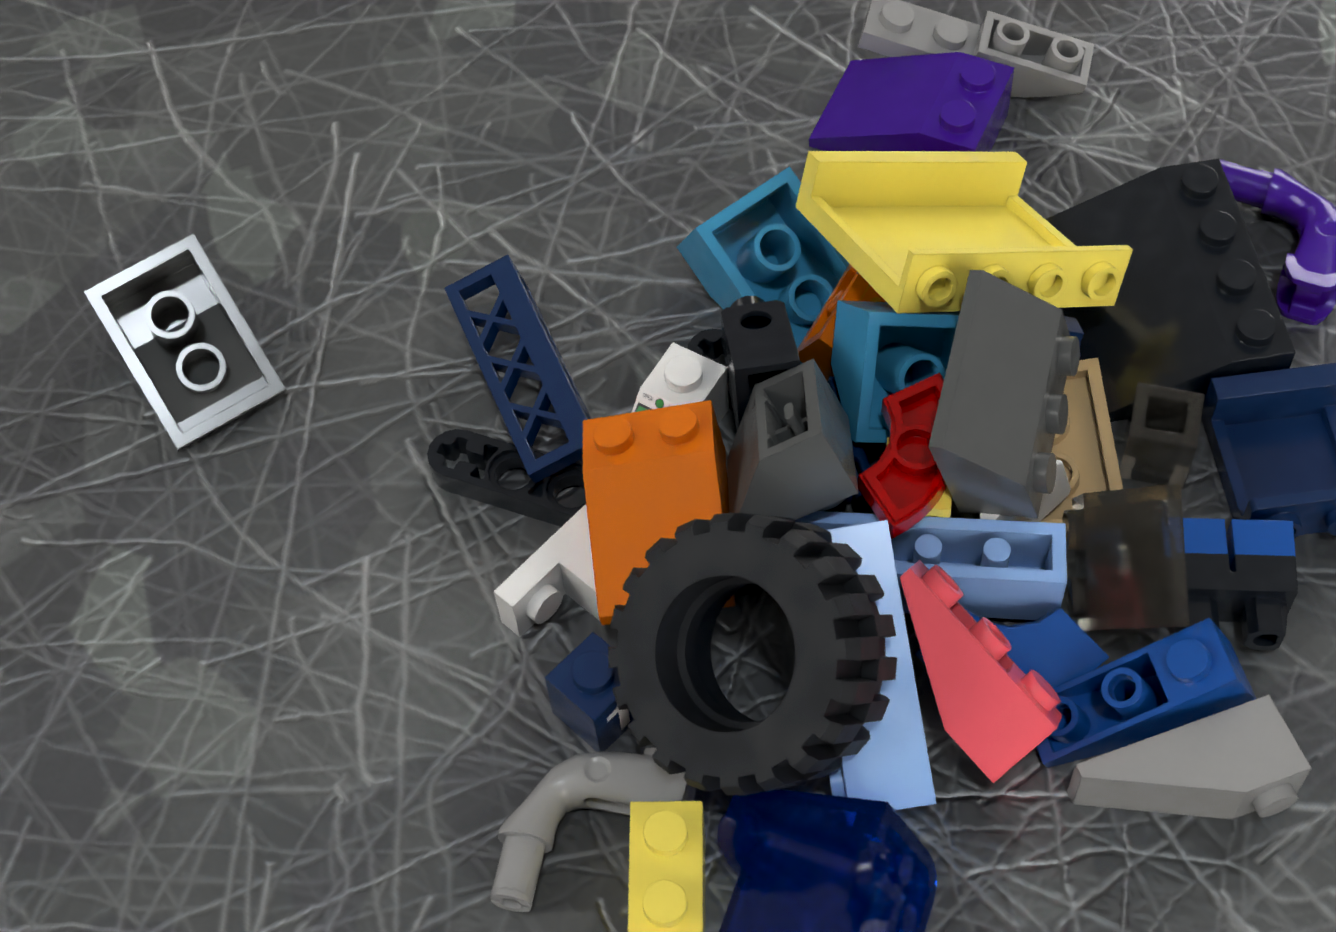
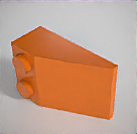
M711 400L583 420V479L598 616L601 625L611 624L615 605H626L630 594L623 590V584L633 568H648L650 564L645 559L646 551L660 538L676 539L674 534L678 526L694 519L711 520L715 514L729 513L726 450ZM735 594L726 602L723 608L735 606Z

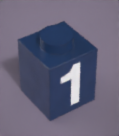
M592 632L544 678L552 712L595 751L603 752L628 729V724L634 721V718L629 709L619 710L612 689L620 686L618 668H609L608 647L611 646L595 632Z

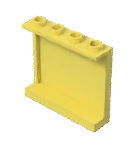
M808 151L795 206L897 314L960 311L970 270H984L1058 308L1114 306L1133 251L1128 245H1074L1018 196L1027 161L1017 152Z

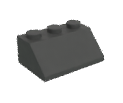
M984 270L969 271L929 442V449L959 512L1038 518L1043 494H1051L1055 485L1056 457L1051 452L1055 434H1063L1067 426L1068 399L1066 394L1063 393L1067 376H1075L1078 371L1080 359L1079 339L1077 336H1070L1062 309Z

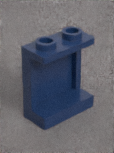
M1336 363L1211 378L1200 415L1232 518L1293 521L1294 539L1299 535L1329 532L1332 535H1336Z

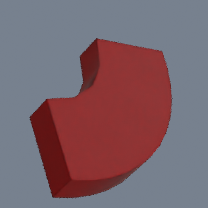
M940 372L882 399L881 412L890 431L889 444L879 461L858 476L859 491L879 521L888 520L890 537L892 539L921 521L933 509L947 488L929 449V442L944 382Z

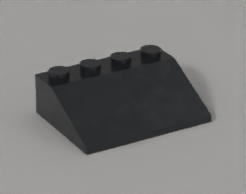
M1219 159L1160 167L1045 219L1076 246L1128 245L1133 249L1114 306L1060 308L1064 316L1076 318L1084 332L1080 345L1081 357L1079 360L1098 358L1110 422L1202 408L1211 378L1290 369L1296 353Z

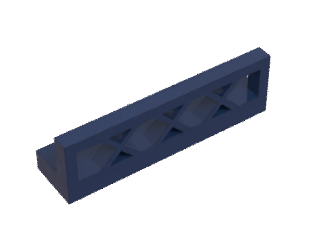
M507 254L445 287L444 289L532 481L537 483L579 460L583 464V420L592 418L527 283L510 256ZM496 284L499 296L490 315L470 311L465 300ZM507 312H509L512 320L505 318ZM477 326L484 327L481 334ZM499 331L520 335L521 337L511 361L493 357L489 354ZM529 357L534 366L526 364ZM498 372L505 373L503 380H501ZM520 377L541 381L543 384L533 408L514 404L510 400ZM550 404H552L556 413L548 412ZM519 418L527 420L524 428ZM545 424L564 429L569 442L537 458L532 446L541 425Z

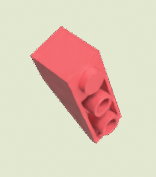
M919 560L899 578L944 730L990 781L995 783L1058 728L1062 714L1055 706L1061 700L1052 686L1038 672L1032 669L1025 675L1006 654L1012 649L1010 642L989 619L982 617L977 622L958 602L964 596L963 592L948 573L938 565L928 569Z

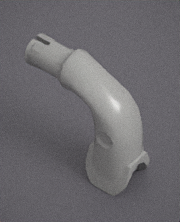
M645 748L644 754L619 751L577 754L559 763L545 775L500 827L498 839L503 843L490 894L491 902L505 910L515 912L531 911L544 853L552 851L558 824L565 813L576 809H597L630 816V802L694 801L696 788L686 783L684 779L685 772L670 775L653 761L652 755L657 748Z

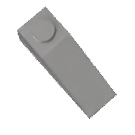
M1266 695L1075 764L1067 794L1073 805L1222 819H1235L1256 811L1259 817L1264 818L1286 810L1298 800L1297 793L1309 774L1311 766L1270 695Z

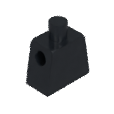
M744 296L737 299L731 307H726L720 313L724 360L727 367L728 387L737 431L755 385L753 377L766 376L772 378L800 365L799 353L785 304L778 300L765 302L757 296Z

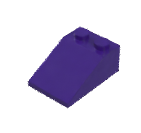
M962 52L851 60L809 137V147L822 151L990 152L1008 116L1014 67Z

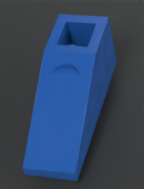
M1209 617L1053 688L1061 700L1055 707L1062 714L1058 728L1036 747L1043 765L1050 768L1117 750L1255 700L1256 697L1231 642Z

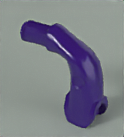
M1220 159L1236 202L1261 208V214L1274 216L1297 229L1299 244L1295 254L1287 253L1276 290V303L1282 316L1305 324L1318 325L1332 312L1336 304L1335 205L1282 169L1275 168L1274 172H1269Z

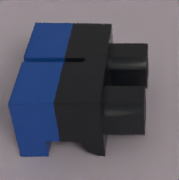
M1163 517L1153 548L1155 572L1160 573L1162 585L1161 620H1173L1176 632L1209 617L1219 629V622H1241L1243 644L1245 646L1258 650L1278 649L1286 634L1288 613L1298 594L1293 521L1231 519L1226 532L1225 519Z

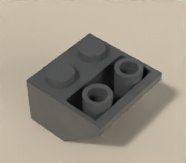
M814 358L754 385L727 457L729 513L785 517L797 520L818 510L832 509L846 498L859 493L849 417Z

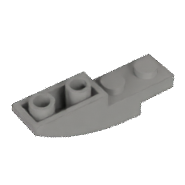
M871 0L858 47L888 57L950 52L966 53L1014 67L1010 97H1051L1084 92L1088 82L1095 44L988 10L981 25L902 0Z

